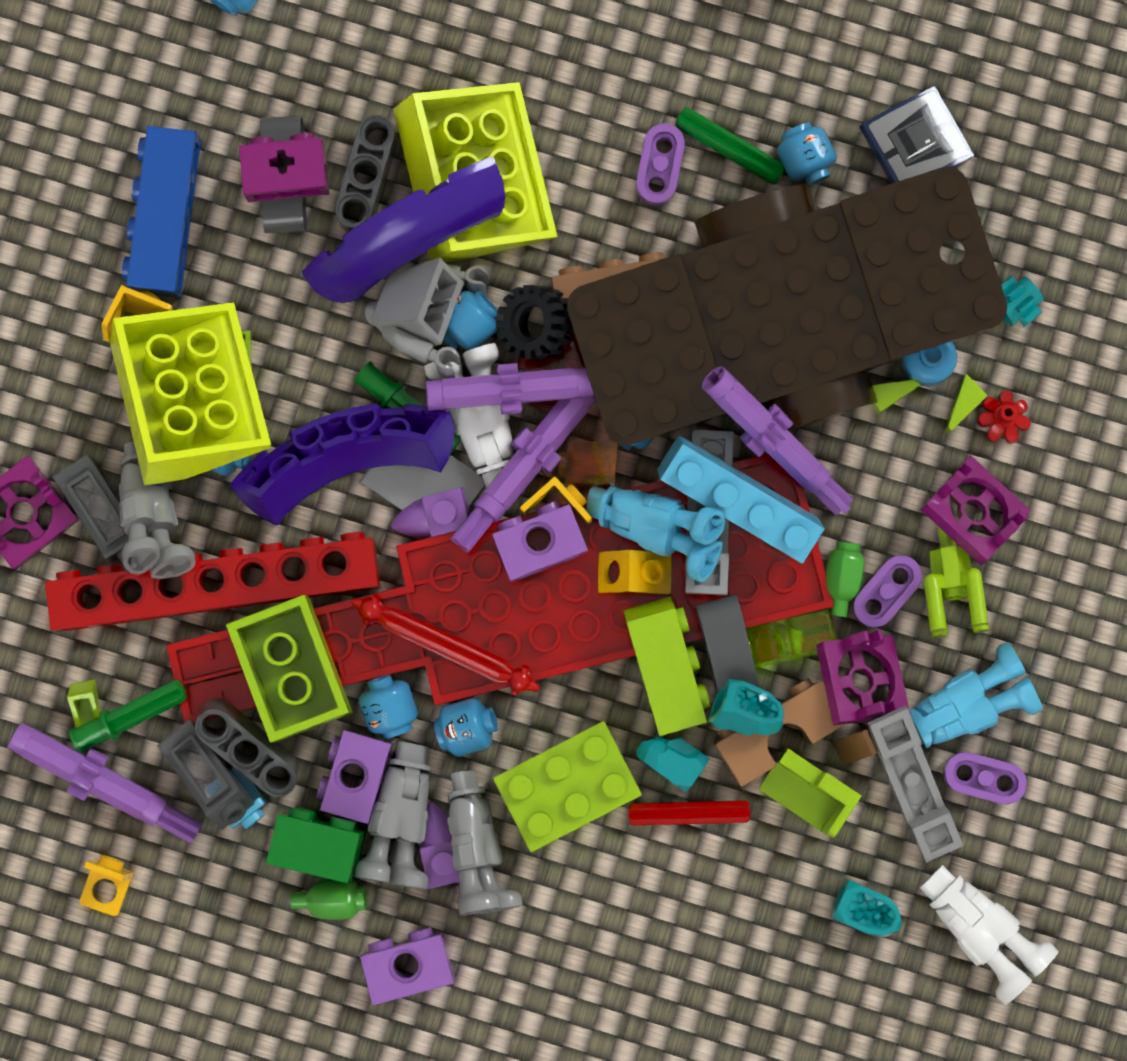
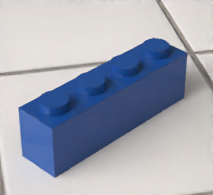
M147 126L146 138L140 137L137 157L138 161L142 162L141 177L134 178L132 199L137 201L135 217L129 218L127 226V240L132 241L130 257L125 256L122 264V280L127 281L126 286L135 291L145 290L157 296L181 298L202 141L196 131Z

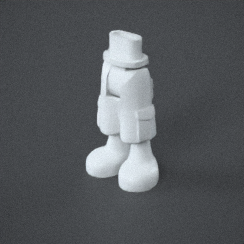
M496 343L483 345L462 354L471 376L491 375L492 365L499 357ZM432 362L424 366L426 376L430 380L444 379L439 375L436 363ZM454 362L444 364L454 370L455 378L464 377L462 365ZM500 405L446 410L452 416L455 433L457 436H460L470 461L475 468L479 467L476 470L477 476L482 475L487 488L514 455V448L510 446L513 441L508 421L510 414L501 415Z
M943 865L920 887L932 900L929 905L933 909L937 908L935 910L937 915L957 938L960 949L976 966L987 963L992 968L999 981L996 997L1003 1005H1007L1032 982V979L1008 960L999 950V945L1005 944L1012 950L1034 977L1038 976L1059 952L1052 943L1043 942L1036 944L1027 940L1017 932L1020 929L1019 920L1006 910L1004 906L997 902L993 903L977 888L965 882L961 875L955 878Z

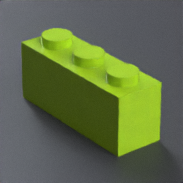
M671 597L623 610L659 736L707 723L704 709L711 707L705 684H696L693 671L699 670L700 665L694 646L686 647L682 633L690 630L683 607L675 609Z

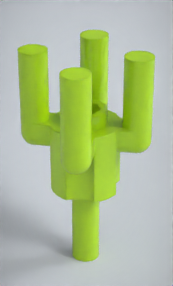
M937 525L940 548L929 551L931 573L927 574L924 578L925 597L932 638L948 636L944 601L961 600L967 597L973 632L989 631L982 574L979 569L972 568L971 556L960 546H957L956 542Z

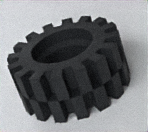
M523 285V288H514L512 290L514 295H506L503 299L507 307L499 306L497 312L504 315L503 321L496 320V328L504 329V332L498 334L499 340L508 342L504 348L507 352H514L513 356L530 360H550L554 358V355H561L565 351L561 345H570L572 341L570 337L566 336L567 332H574L573 326L569 325L570 317L568 310H566L568 298H561L564 293L553 289V287ZM539 307L544 316V327L540 336L534 339L528 330V317L533 308Z

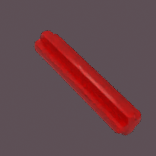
M746 800L632 803L628 807V820L632 826L747 823L750 820V804Z

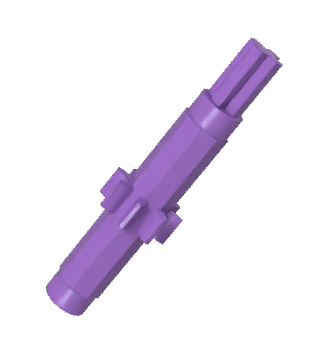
M518 363L498 364L497 374L425 381L428 411L500 405L501 415L521 413V403L593 397L594 393L586 367L518 373Z
M719 366L707 374L702 382V389L746 431L740 436V439L756 456L760 457L766 451L807 492L813 493L834 515L837 516L841 511L845 514L850 509L848 504L853 501V498L830 476V472L787 430L793 425V422L776 404H773L767 410L723 366Z
M594 393L593 397L558 400L533 432L526 427L521 430L510 444L512 448L517 450L516 453L474 503L475 509L450 538L454 544L468 553L490 525L497 523L505 512L508 511L539 471L545 475L552 472L562 459L555 451L596 402Z
M23 722L17 728L7 749L19 754L21 757L71 783L67 793L84 801L90 793L152 827L156 824L191 844L203 824L167 804V800L156 795L154 792L105 767L109 757L94 749H90L87 756Z

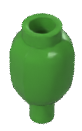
M836 541V549L832 550L828 555L825 571L826 587L832 596L834 607H831L830 615L847 617L849 601L855 598L860 591L865 568V558L860 553V544Z
M331 879L319 881L308 892H292L290 897L292 909H308L313 916L329 920L350 919L358 911L367 910L368 902L366 886H358L354 880L350 883Z

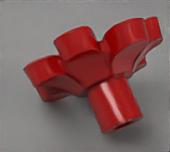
M1000 392L998 401L992 397H986L982 401L981 405L987 412L978 415L977 423L980 427H990L986 434V438L990 442L996 443L1001 435H1004L1007 443H1016L1019 437L1017 430L1027 431L1030 428L1031 420L1022 415L1028 410V405L1024 400L1013 402L1012 392Z

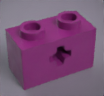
M298 133L291 135L289 141L274 142V139L271 137H257L250 139L248 145H239L243 195L248 202L330 195L326 150L321 137L315 138L312 133ZM282 159H288L291 165L287 166V173L280 174L277 167L281 166Z

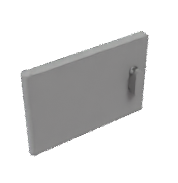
M450 455L441 473L416 466H381L369 468L359 481L362 486L369 487L401 510L414 501L421 499V497L459 487H464L470 508L485 486L481 475L477 476L475 471L452 455Z

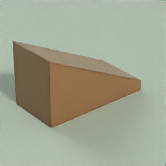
M861 729L833 741L843 765L877 754L867 729Z

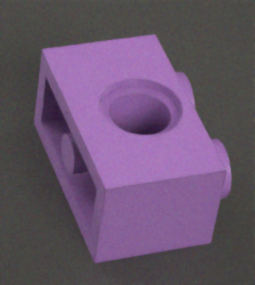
M556 501L536 509L538 516L523 522L521 516H517L498 524L500 531L492 535L511 583L588 553L570 504L561 507L560 502ZM543 529L549 533L551 542L545 550L535 551L527 545V537L531 531Z
M343 730L341 737L334 736L328 755V760L334 761L330 777H322L316 796L317 800L322 801L320 810L369 824L375 801H377L394 744L348 730ZM351 763L359 765L364 771V780L356 788L348 786L343 780V771Z
M432 927L408 933L409 941L393 945L392 938L368 944L369 952L363 953L360 959L372 1005L454 983L455 976L443 932L433 934ZM403 953L412 954L418 961L417 972L412 975L400 973L396 967L397 956Z

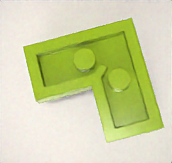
M785 748L775 762L777 766L769 771L761 783L760 791L825 835L834 838L862 796L829 773L821 771L789 748Z

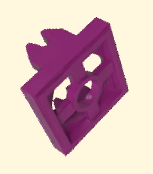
M27 455L0 476V496L8 505L6 518L0 522V554L13 570H17L80 519L30 456ZM26 482L33 484L40 491L30 499L18 497L10 485ZM19 502H28L34 509L33 519L25 525L17 524L12 518V509ZM49 502L52 507V518L48 529L44 531L38 523L40 516L39 508ZM14 528H18L21 530L27 529L35 540L28 543H15L3 537Z
M971 455L920 509L980 566L1018 530L1019 526L1028 518L1027 514L1031 511ZM971 482L978 484L984 491L979 497L967 496L957 486L962 483ZM950 499L958 506V521L952 514ZM993 499L1001 505L1003 511L1002 527L990 518L988 505ZM966 503L977 505L983 514L982 521L971 520L965 513L964 505ZM981 527L989 536L974 535L968 532L967 529Z
M876 630L868 634V631H863L850 635L843 640L823 641L816 645L833 725L870 722L905 705L910 713L893 635L883 636L882 630ZM862 650L876 656L883 664L885 672L874 673L871 668L866 666ZM848 653L851 668L846 672L845 676H839L838 667L841 659ZM854 671H861L868 677L869 688L866 692H861L854 686L852 682ZM888 685L889 693L884 703L883 701L873 703L871 694L875 691L876 687ZM844 689H847L851 695L858 698L859 706L853 704L843 693Z

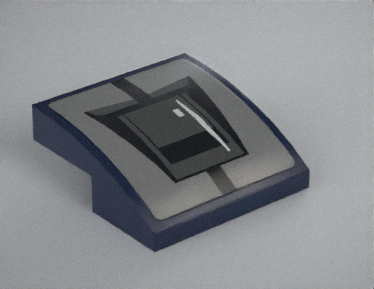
M935 86L891 107L859 126L891 184L941 167L955 168L974 156Z

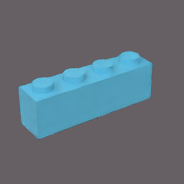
M680 435L677 436L657 468L660 480L702 505L720 510L724 518L802 564L825 529L819 518Z

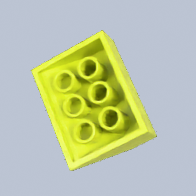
M520 82L413 93L393 109L413 193L417 190H424L426 195H428L431 189L448 180L449 174L493 156L503 179L505 204L500 216L472 227L428 250L429 259L441 258L445 263L467 260L558 237Z
M234 302L113 318L110 345L144 486L188 479L270 449L271 442Z

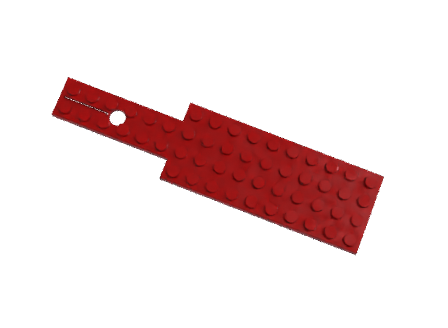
M769 454L733 462L732 467L810 513L804 488ZM662 480L624 489L640 490L644 493L660 494L661 496L680 500V503L687 510V495ZM587 503L582 506L585 510H587ZM573 509V514L588 549L587 554L511 583L492 535L500 531L498 524L511 519L507 518L499 520L497 523H492L468 553L461 550L458 545L451 541L450 538L456 531L396 546L406 586L374 593L380 596L379 601L382 603L383 608H397L507 660L513 669L521 668L522 665L529 666V672L534 681L636 656L623 610L671 597L675 609L681 607L684 609L690 630L682 633L685 644L703 639L695 605L734 594L738 598L746 629L834 607L832 596L826 587V572L818 541L802 564L729 521L728 529L729 568L727 596L685 594V555L679 551H674L671 554L670 594L636 592L599 593L598 558L600 552L647 550L639 546L638 543L610 530V527H601L599 520L592 517V522L586 525ZM535 511L527 513L525 516H519H521L524 522L537 517L538 514ZM680 527L682 529V533H686V529ZM535 529L527 537V545L535 551L545 550L551 542L549 533L543 529ZM616 560L610 564L608 570L609 579L613 584L618 580L620 574L619 564ZM373 594L358 597L357 599H366L372 597ZM353 599L314 608L343 686L425 666L435 706L510 687L508 682H495L385 630L378 620L370 622L369 625H364L359 611L351 604ZM228 630L166 645L174 680H179L183 684L188 696L180 704L184 723L188 720L196 723L201 705L212 698L224 699L240 712L257 708L244 672L236 673L243 670ZM212 714L205 717L204 720L206 721L221 716Z

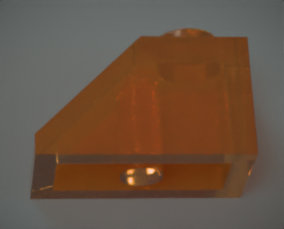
M568 442L567 453L559 452V456L562 459L558 463L557 476L565 477V487L572 484L575 488L591 489L592 486H597L607 490L615 484L618 442Z

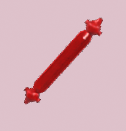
M373 594L372 597L366 599L353 598L351 602L359 611L364 625H369L370 622L378 620L385 630L495 682H508L512 689L511 694L515 696L527 690L538 692L540 685L533 680L529 672V666L522 665L521 668L513 669L507 660L397 608H383L382 603L379 601L380 596L377 594Z

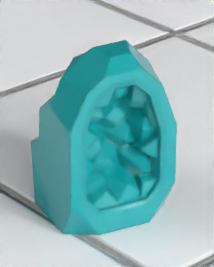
M728 679L716 695L711 707L709 722L721 730L729 729L747 736H752L753 734L767 736L777 733L784 723V709L770 692L745 681Z
M656 735L648 741H642L636 750L637 758L684 792L689 790L710 760V758L681 737L667 740Z
M846 878L834 903L830 917L872 936L887 937L897 933L902 921L895 902L890 897Z

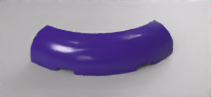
M493 156L449 174L448 180L431 189L430 194L426 195L424 190H417L367 219L343 236L344 242L334 249L333 254L329 250L322 251L301 271L304 278L316 293L327 300L340 303L358 301L374 285L419 255L472 227L500 216L505 204V190L502 176Z
M371 404L335 412L289 433L291 439L279 445L270 453L266 450L259 453L240 471L229 485L250 510L277 526L298 503L311 493L338 478L354 472L381 466L404 465L427 468L441 473L450 457L454 444L455 428L450 412L444 410L428 411L427 406L417 404H405V408L381 409L378 404Z

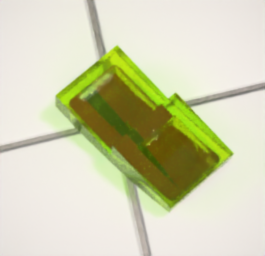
M831 609L746 628L755 668L817 655V644L823 641L838 640L833 617L830 615Z

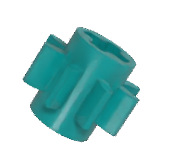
M1010 276L1001 284L1007 303V312L1003 319L1006 324L1013 326L1019 321L1023 327H1026L1042 313L1037 305L1044 300L1043 295L1030 279L1023 277L1017 282L1013 276Z

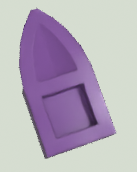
M464 487L421 497V499L411 503L396 516L391 524V528L402 534L421 538L457 531L470 515Z
M429 803L427 806L429 821L427 822L426 838L424 842H421L419 848L424 871L429 878V889L459 882V872H455L453 865L452 835H450L449 825L447 824L448 815L434 803Z

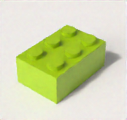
M301 595L226 624L270 743L279 742L353 713L310 597Z
M604 721L493 778L531 853L642 796Z

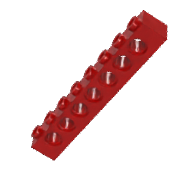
M351 532L341 534L340 542L326 544L324 537H314L299 540L300 547L284 549L283 543H270L260 545L259 553L243 554V548L218 551L219 558L203 560L202 554H195L196 564L192 570L179 576L183 582V589L174 598L167 597L164 592V583L168 578H151L150 570L137 575L130 573L128 570L122 571L121 565H108L97 567V575L81 577V570L56 573L57 580L45 581L50 630L64 632L285 602L301 595L315 598L381 589L376 543L372 537L365 538V532ZM335 553L344 555L346 559L345 570L336 576L329 575L325 569L327 558ZM293 559H301L306 568L304 576L297 581H289L285 576V567ZM259 564L265 572L264 580L258 586L249 587L244 579L245 571L251 565ZM212 570H219L224 577L222 587L216 592H208L204 586V578ZM138 581L142 587V595L138 601L129 604L124 599L123 590L129 582ZM96 586L100 590L101 601L95 608L88 609L83 603V594L88 588Z

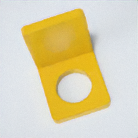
M121 285L102 322L103 340L110 342L113 318L123 317L126 311L135 315L172 311V306L161 301L155 294L149 291L141 290L138 292Z
M553 477L519 508L520 512L525 516L555 489L570 504L571 508L586 525L592 522V517L582 507L587 503L583 495L572 484L565 488L556 477Z
M637 550L600 552L598 558V592L670 594L671 555L661 556L654 552ZM616 560L619 564L620 574L618 580L613 584L609 579L608 570L610 564Z
M101 855L99 860L92 859L86 861L84 868L89 869L90 873L79 900L80 904L111 916H117L120 913L134 872L124 869L123 861L106 855ZM101 879H109L116 885V897L109 903H102L94 896V886Z

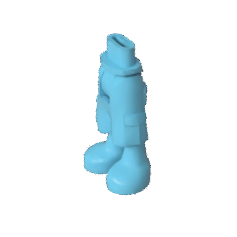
M592 486L589 490L586 511L591 517L599 520L601 527H610V530L638 543L639 546L647 551H652L661 556H670L674 551L683 553L688 557L686 562L687 574L695 581L704 582L709 578L717 565L722 551L723 542L716 540L725 528L724 515L720 510L705 507L698 512L685 510L680 500L661 496L660 494H648L640 490H622L614 486H610L607 490ZM680 527L689 530L690 534L682 533Z
M1009 642L1003 643L996 648V661L987 670L977 675L975 671L968 669L948 680L944 684L945 687L922 700L914 707L915 709L910 708L912 720L922 742L920 745L924 744L927 749L932 743H943L967 733L969 735L980 733L998 724L999 713L1011 709H1023L1029 715H1035L1043 710L1040 699L1029 678L1019 681L1011 688L991 698L985 696V691L996 685L1026 674L1020 659Z

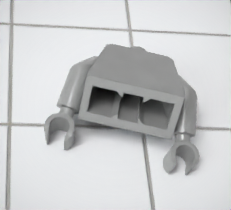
M441 258L425 259L414 267L390 275L386 279L379 300L367 304L365 316L369 324L376 326L382 332L386 343L401 353L425 364L428 360L436 363L438 373L442 378H455L454 370L444 364L454 362L462 365L457 351L452 347H444L438 351L433 348L442 344L463 284H466L467 291L474 294L480 291L486 296L487 289L485 284H489L488 273L484 267L479 265L472 266L465 272L460 271L461 266L445 263Z

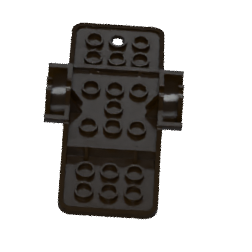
M941 167L841 200L838 204L819 210L815 208L808 184L780 188L735 202L715 210L694 222L702 245L701 249L682 255L679 253L582 285L570 294L567 302L568 314L605 430L613 441L622 445L635 444L728 415L702 389L704 378L709 372L719 366H723L767 410L773 404H776L793 422V425L787 430L808 426L853 409L877 403L878 401L868 371L992 329L1001 323L1007 312L1005 295L968 181L961 171L953 167ZM952 240L959 242L963 246L965 253L962 261L953 265L945 263L940 256L941 246L945 242Z

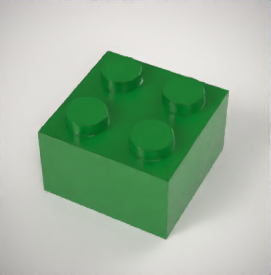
M295 806V808L290 807L289 812L278 814L266 864L344 883H350L356 878L354 877V870L356 864L360 861L367 832L366 830L358 829L359 821L341 816L331 817L330 822L317 819L319 811Z

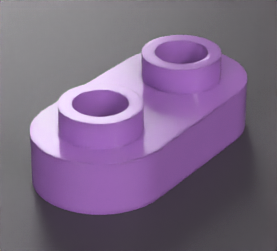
M666 123L655 125L645 136L636 190L639 197L645 203L652 206L668 203L676 192L685 140L681 131L674 125ZM661 141H667L672 149L667 153H661L657 150L656 145ZM653 180H659L663 183L664 188L660 192H653L649 188V183Z
M904 555L888 559L854 598L852 611L856 620L869 628L880 627L888 623L920 586L922 572L918 563L911 557ZM896 569H901L906 573L907 578L904 584H897L893 581L892 574ZM875 600L879 603L880 610L878 614L870 615L866 611L865 605L867 601Z
M960 752L952 755L946 761L943 768L944 780L953 791L1000 804L1017 802L1023 797L1027 788L1026 776L1018 766L969 752ZM961 765L968 766L971 771L970 777L965 781L957 777V769ZM1002 775L1010 779V787L1006 791H1001L997 787V780Z

